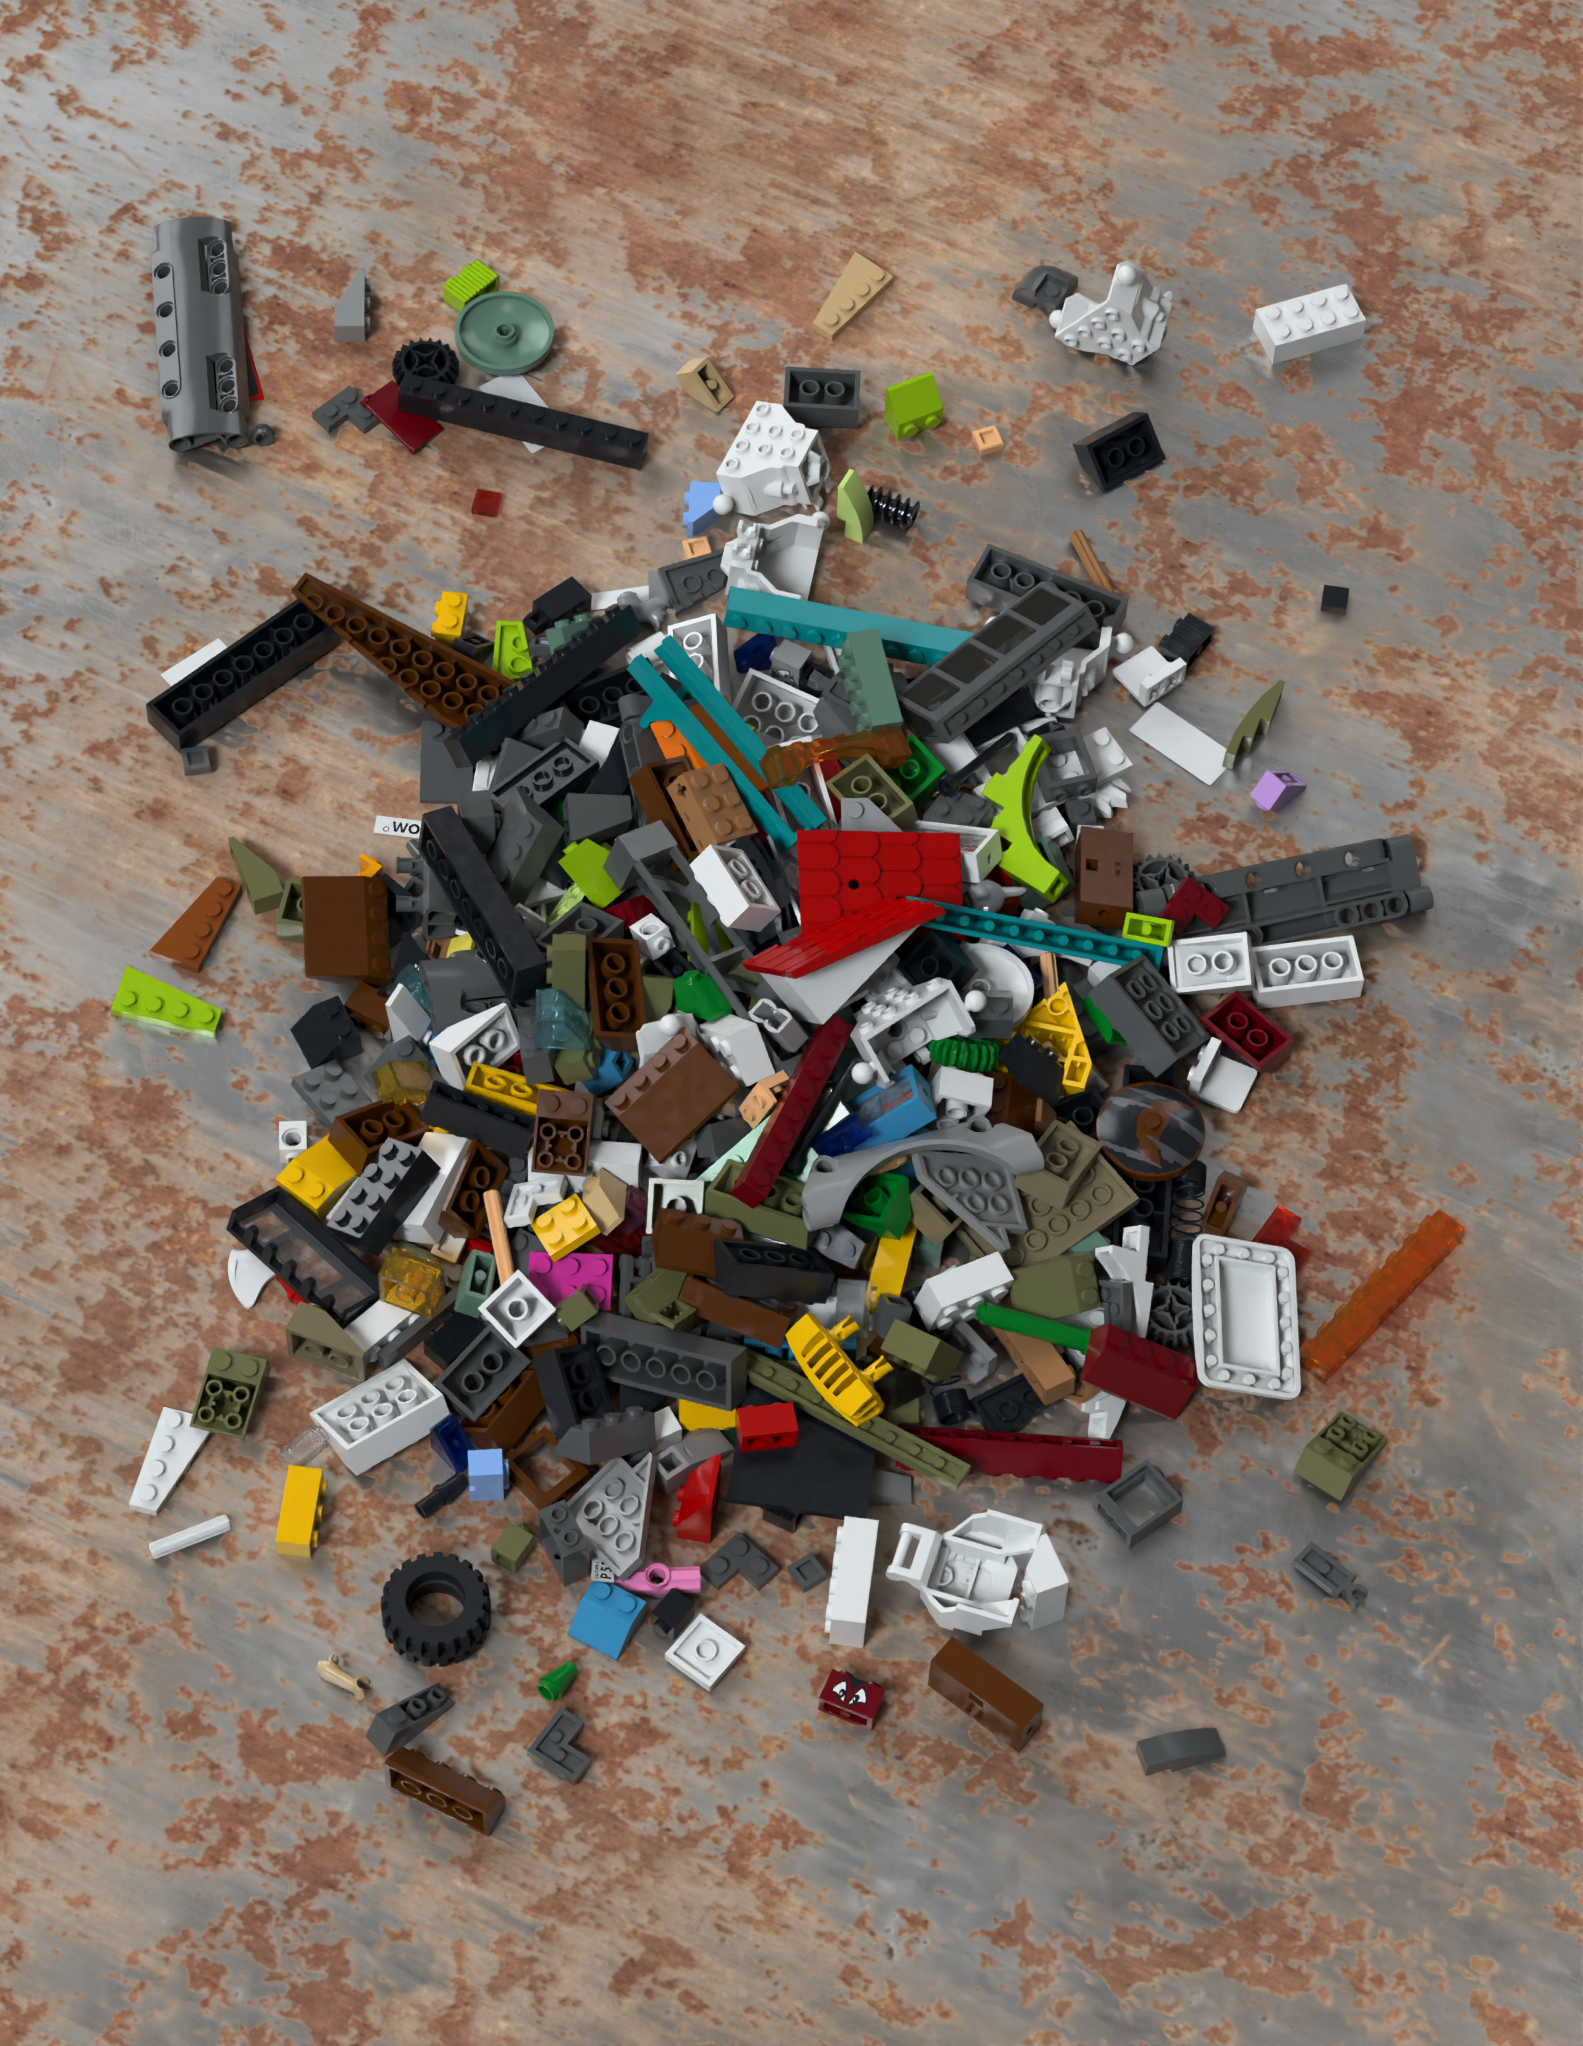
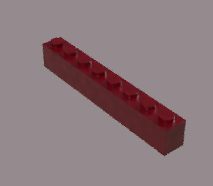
M833 1014L823 1025L818 1024L730 1192L732 1196L752 1209L762 1202L771 1190L854 1029V1026L836 1014Z
M898 1425L899 1428L971 1465L968 1475L974 1472H985L988 1476L1013 1474L1017 1478L1041 1476L1046 1480H1056L1060 1477L1069 1478L1074 1482H1084L1086 1479L1097 1480L1103 1484H1111L1121 1478L1123 1460L1122 1440ZM895 1460V1467H901V1469L906 1471H914V1469Z

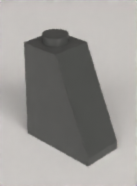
M567 793L562 806L565 848L574 841L579 845L587 838L594 843H599L627 832L630 823L635 820V806H631L630 796Z

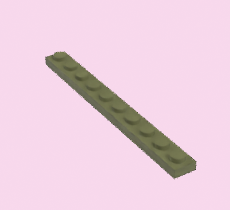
M727 1336L723 1340L726 1343L746 1347ZM746 1347V1381L788 1403H793V1406L955 1492L970 1472L971 1465L878 1416L856 1427L822 1397L810 1380Z

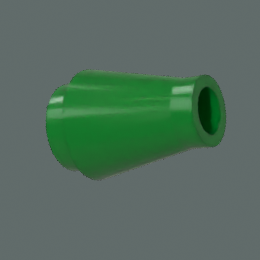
M566 1661L560 1667L540 1677L539 1683L536 1686L538 1693L546 1701L553 1702L554 1700H559L573 1678L578 1674L576 1666Z

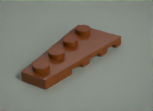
M217 876L150 949V957L199 974L242 892V885Z

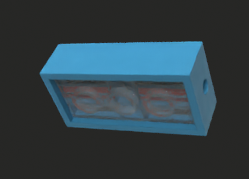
M912 1064L888 1077L889 1080L895 1081V1083L887 1089L875 1085L847 1102L854 1115L849 1118L851 1123L840 1131L834 1129L828 1134L829 1140L825 1142V1146L830 1157L900 1140L937 1118L930 1085Z

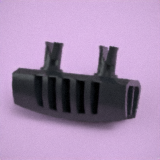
M771 835L766 837L763 844L758 837L751 841L746 836L730 845L729 847L744 851L781 910L760 932L746 930L745 933L752 932L748 940L753 943L759 942V945L763 947H772L775 944L781 946L801 935L800 912Z

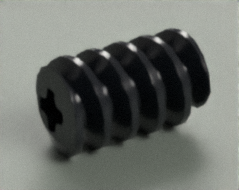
M874 485L870 487L867 494L875 519L881 517V520L885 523L890 520L892 526H897L900 523L902 530H906L913 525L919 512L920 501H917L912 507L910 506L911 498L909 497L902 503V494H898L895 499H892V490L883 495L882 486L876 492L874 491Z

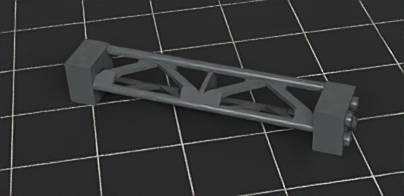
M658 820L618 836L603 865L604 870L618 890L621 892L633 886H639L643 894L651 900L684 947L695 968L700 973L712 977L731 1006V1015L753 1022L748 1014L749 1012L737 995L734 994L736 991L743 992L758 1000L763 998L769 999L778 1008L787 1010L804 1029L808 1039L803 1044L807 1047L811 1035L759 972L752 971L761 983L758 987L727 974L740 955L745 961L754 957V955L736 929L729 928L721 922L719 912L708 901L707 893L702 885L695 880V874L689 866L690 864L677 847L678 843L664 823ZM671 858H673L690 882L687 886L661 876ZM666 891L673 892L700 905L709 943L708 955L695 939L690 928L666 894H664ZM716 921L735 946L722 953L715 928ZM759 1029L775 1073L784 1070L790 1079L802 1054L793 1057L792 1052L786 1051L780 1045L778 1056ZM835 1066L820 1094L829 1087H832V1081L838 1073Z

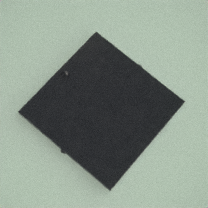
M746 1383V1398L742 1401L741 1408L748 1405H771L776 1402L788 1403L754 1384ZM795 1406L793 1407L798 1426V1438L795 1447L740 1452L738 1437L736 1438L726 1502L844 1520L845 1516L866 1519L876 1449Z

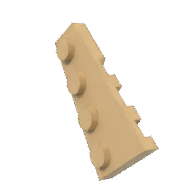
M855 251L815 318L813 330L833 341L893 283L894 276Z

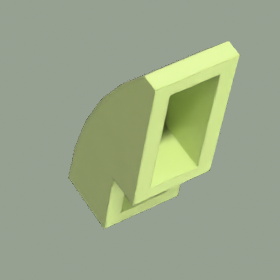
M849 469L838 486L836 518L845 521V537L863 544L874 527V515L870 499L861 480L854 470Z

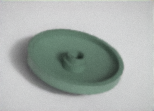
M497 291L479 296L461 310L455 323V343L462 358L472 367L492 375H517L535 368L546 359L554 343V324L547 309L534 298L518 292Z

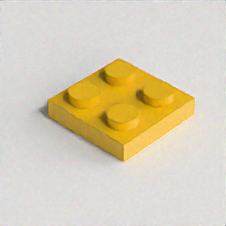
M576 1193L533 1220V1223L530 1224L554 1263L601 1233Z

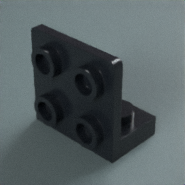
M384 873L378 879L386 880L389 941L391 949L403 939L405 932L410 933L423 922V915H420V912L417 911L396 912V895L414 896L388 874Z

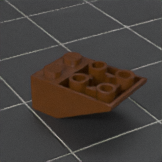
M538 1089L531 1172L587 1177L596 1094Z

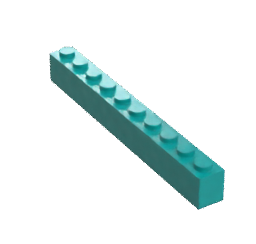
M730 586L723 626L820 644L842 649V643H845L848 633L878 628L886 658L929 666L936 664L974 634L962 630ZM979 664L967 673L976 674Z
M906 896L909 901L934 902L935 905L941 906L946 912L941 916L920 924L919 926L1120 966H1124L1144 954L1159 972L1163 946Z

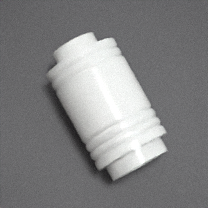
M659 631L628 648V652L625 653L628 664L640 654L645 658L648 657L652 664L661 660L654 650L662 644V640L668 634H663Z

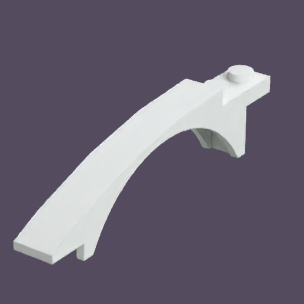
M1137 1225L1124 1228L1122 1247L1110 1245L1095 1248V1257L1103 1265L1111 1279L1131 1282L1132 1333L1145 1338L1154 1283L1145 1281L1150 1227ZM1100 1391L1094 1397L1082 1403L1081 1412L1090 1414L1088 1438L1110 1439L1126 1401Z

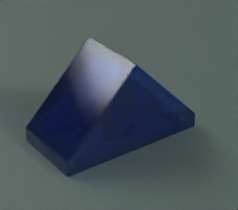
M758 633L735 649L733 655L737 672L741 674L748 673L750 668L756 671L770 670L772 666L770 655L775 646H777L775 636Z
M451 1412L430 1428L431 1448L455 1473L458 1471L462 1473L468 1468V1450H475L457 1417Z

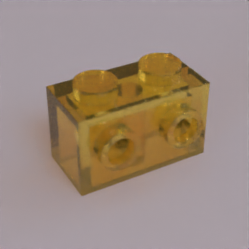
M389 1061L371 1074L377 1088V1094L383 1103H395L396 1105L412 1103V1105H419L427 1100L433 1085L426 1066L421 1061Z

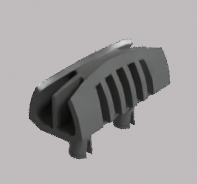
M421 855V858L418 859L397 857L396 874L418 872L420 876H423V894H420L418 897L396 895V912H420V915H423L422 933L427 940H440L456 935L455 931L459 927L460 918L423 856Z

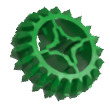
M953 1035L937 1041L932 1039L928 1042L927 1046L930 1052L929 1058L932 1061H935L937 1064H943V1066H952L962 1071L989 1072L996 1069L1000 1061L999 1052L1001 1045L992 1038H964Z

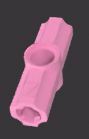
M655 1563L647 1568H637L624 1582L614 1573V1583L633 1595L648 1594L656 1599L665 1597L672 1588L679 1593H701L700 1566L666 1567L663 1564ZM655 1578L664 1580L659 1584L651 1582Z

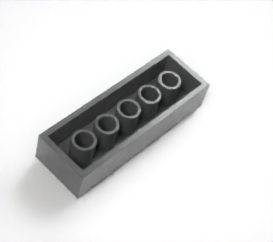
M989 543L967 579L965 598L998 612H1003L1040 582H1045L1087 604L1098 627L1077 644L1092 650L1099 648L1102 627H1112L1111 636L1115 637L1126 618L1128 599ZM1050 593L1060 612L1070 605L1067 601Z
M598 1311V1313L581 1324V1345L593 1343L604 1380L730 1412L746 1398V1347L686 1332L678 1333L670 1328Z

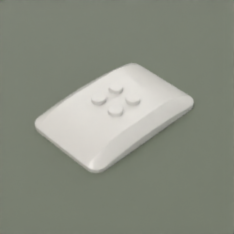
M1210 1234L1199 1235L1193 1241L1192 1246L1193 1334L1199 1380L1205 1386L1215 1389L1282 1400L1296 1398L1301 1391L1294 1256L1288 1249L1279 1246Z

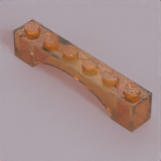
M882 727L872 732L863 730L854 735L846 736V734H840L830 739L821 737L812 742L803 743L802 741H797L782 747L774 745L766 750V754L759 761V764L770 789L793 786L804 773L803 770L822 761L834 759L858 760L868 753L883 770L902 767L913 753L901 727Z

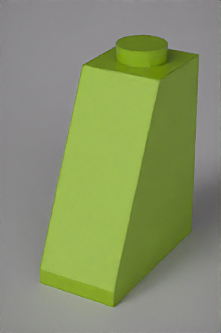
M586 838L579 845L574 841L563 850L566 855L558 861L559 864L597 909H603L625 891L620 892L603 868L610 853L607 849Z

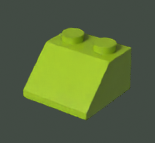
M931 371L886 388L884 420L897 440L912 437L916 433L927 429H934L942 424L943 405Z

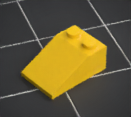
M329 1134L295 1157L275 1179L277 1186L279 1185L320 1223L326 1218L356 1178H360L357 1172L328 1141Z

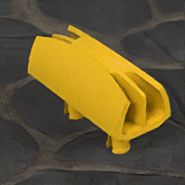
M805 1314L790 1328L785 1336L794 1356L810 1382L837 1412L856 1427L879 1415L883 1411L884 1403L874 1390L873 1384L893 1370L889 1362L887 1363L882 1355L865 1370H858L840 1348V1343L857 1330H860V1327L853 1321L852 1317L848 1315L834 1328L829 1330L823 1327L814 1314Z

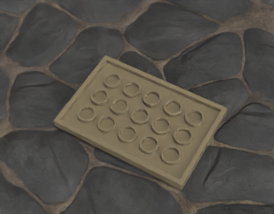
M1072 1121L1066 1123V1125L1081 1132ZM1099 1153L1075 1194L1062 1211L1018 1189L1028 1230L1023 1235L1007 1234L1011 1248L1007 1253L1001 1254L964 1220L953 1232L977 1259L999 1252L1010 1271L1070 1252L1072 1246L1095 1231L1099 1232L1139 1203V1197Z

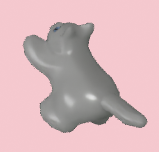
M632 591L624 592L617 598L619 606L630 604L639 623L647 622L653 625L656 632H659L661 625L668 618L666 606H668L669 600L650 598L646 601H641L637 593Z
M982 880L979 883L962 881L963 907H973V909L996 913L1002 908L1006 897L1022 895L1026 893L1027 889L1025 887H1001L998 883L990 880Z

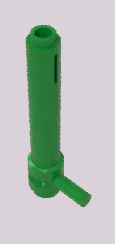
M989 1302L980 1303L975 1313L976 1320H979L981 1324L1078 1350L1082 1355L1086 1356L1092 1328L1085 1330Z

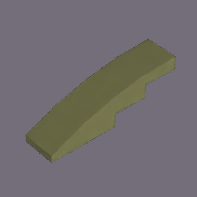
M1280 680L1248 711L1236 729L1226 750L1223 767L1233 768L1239 749L1250 752L1256 733L1267 736L1282 696L1285 681Z
M674 1296L652 1310L649 1317L678 1333L696 1329L707 1321V1319L695 1315L697 1309Z

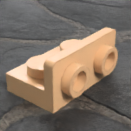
M784 1070L758 1081L738 1108L744 1120L749 1123L752 1129L763 1122L777 1104L776 1097L782 1094L784 1091L783 1087L789 1080Z

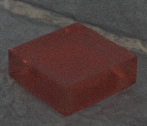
M477 489L471 508L472 514L497 518L502 493Z

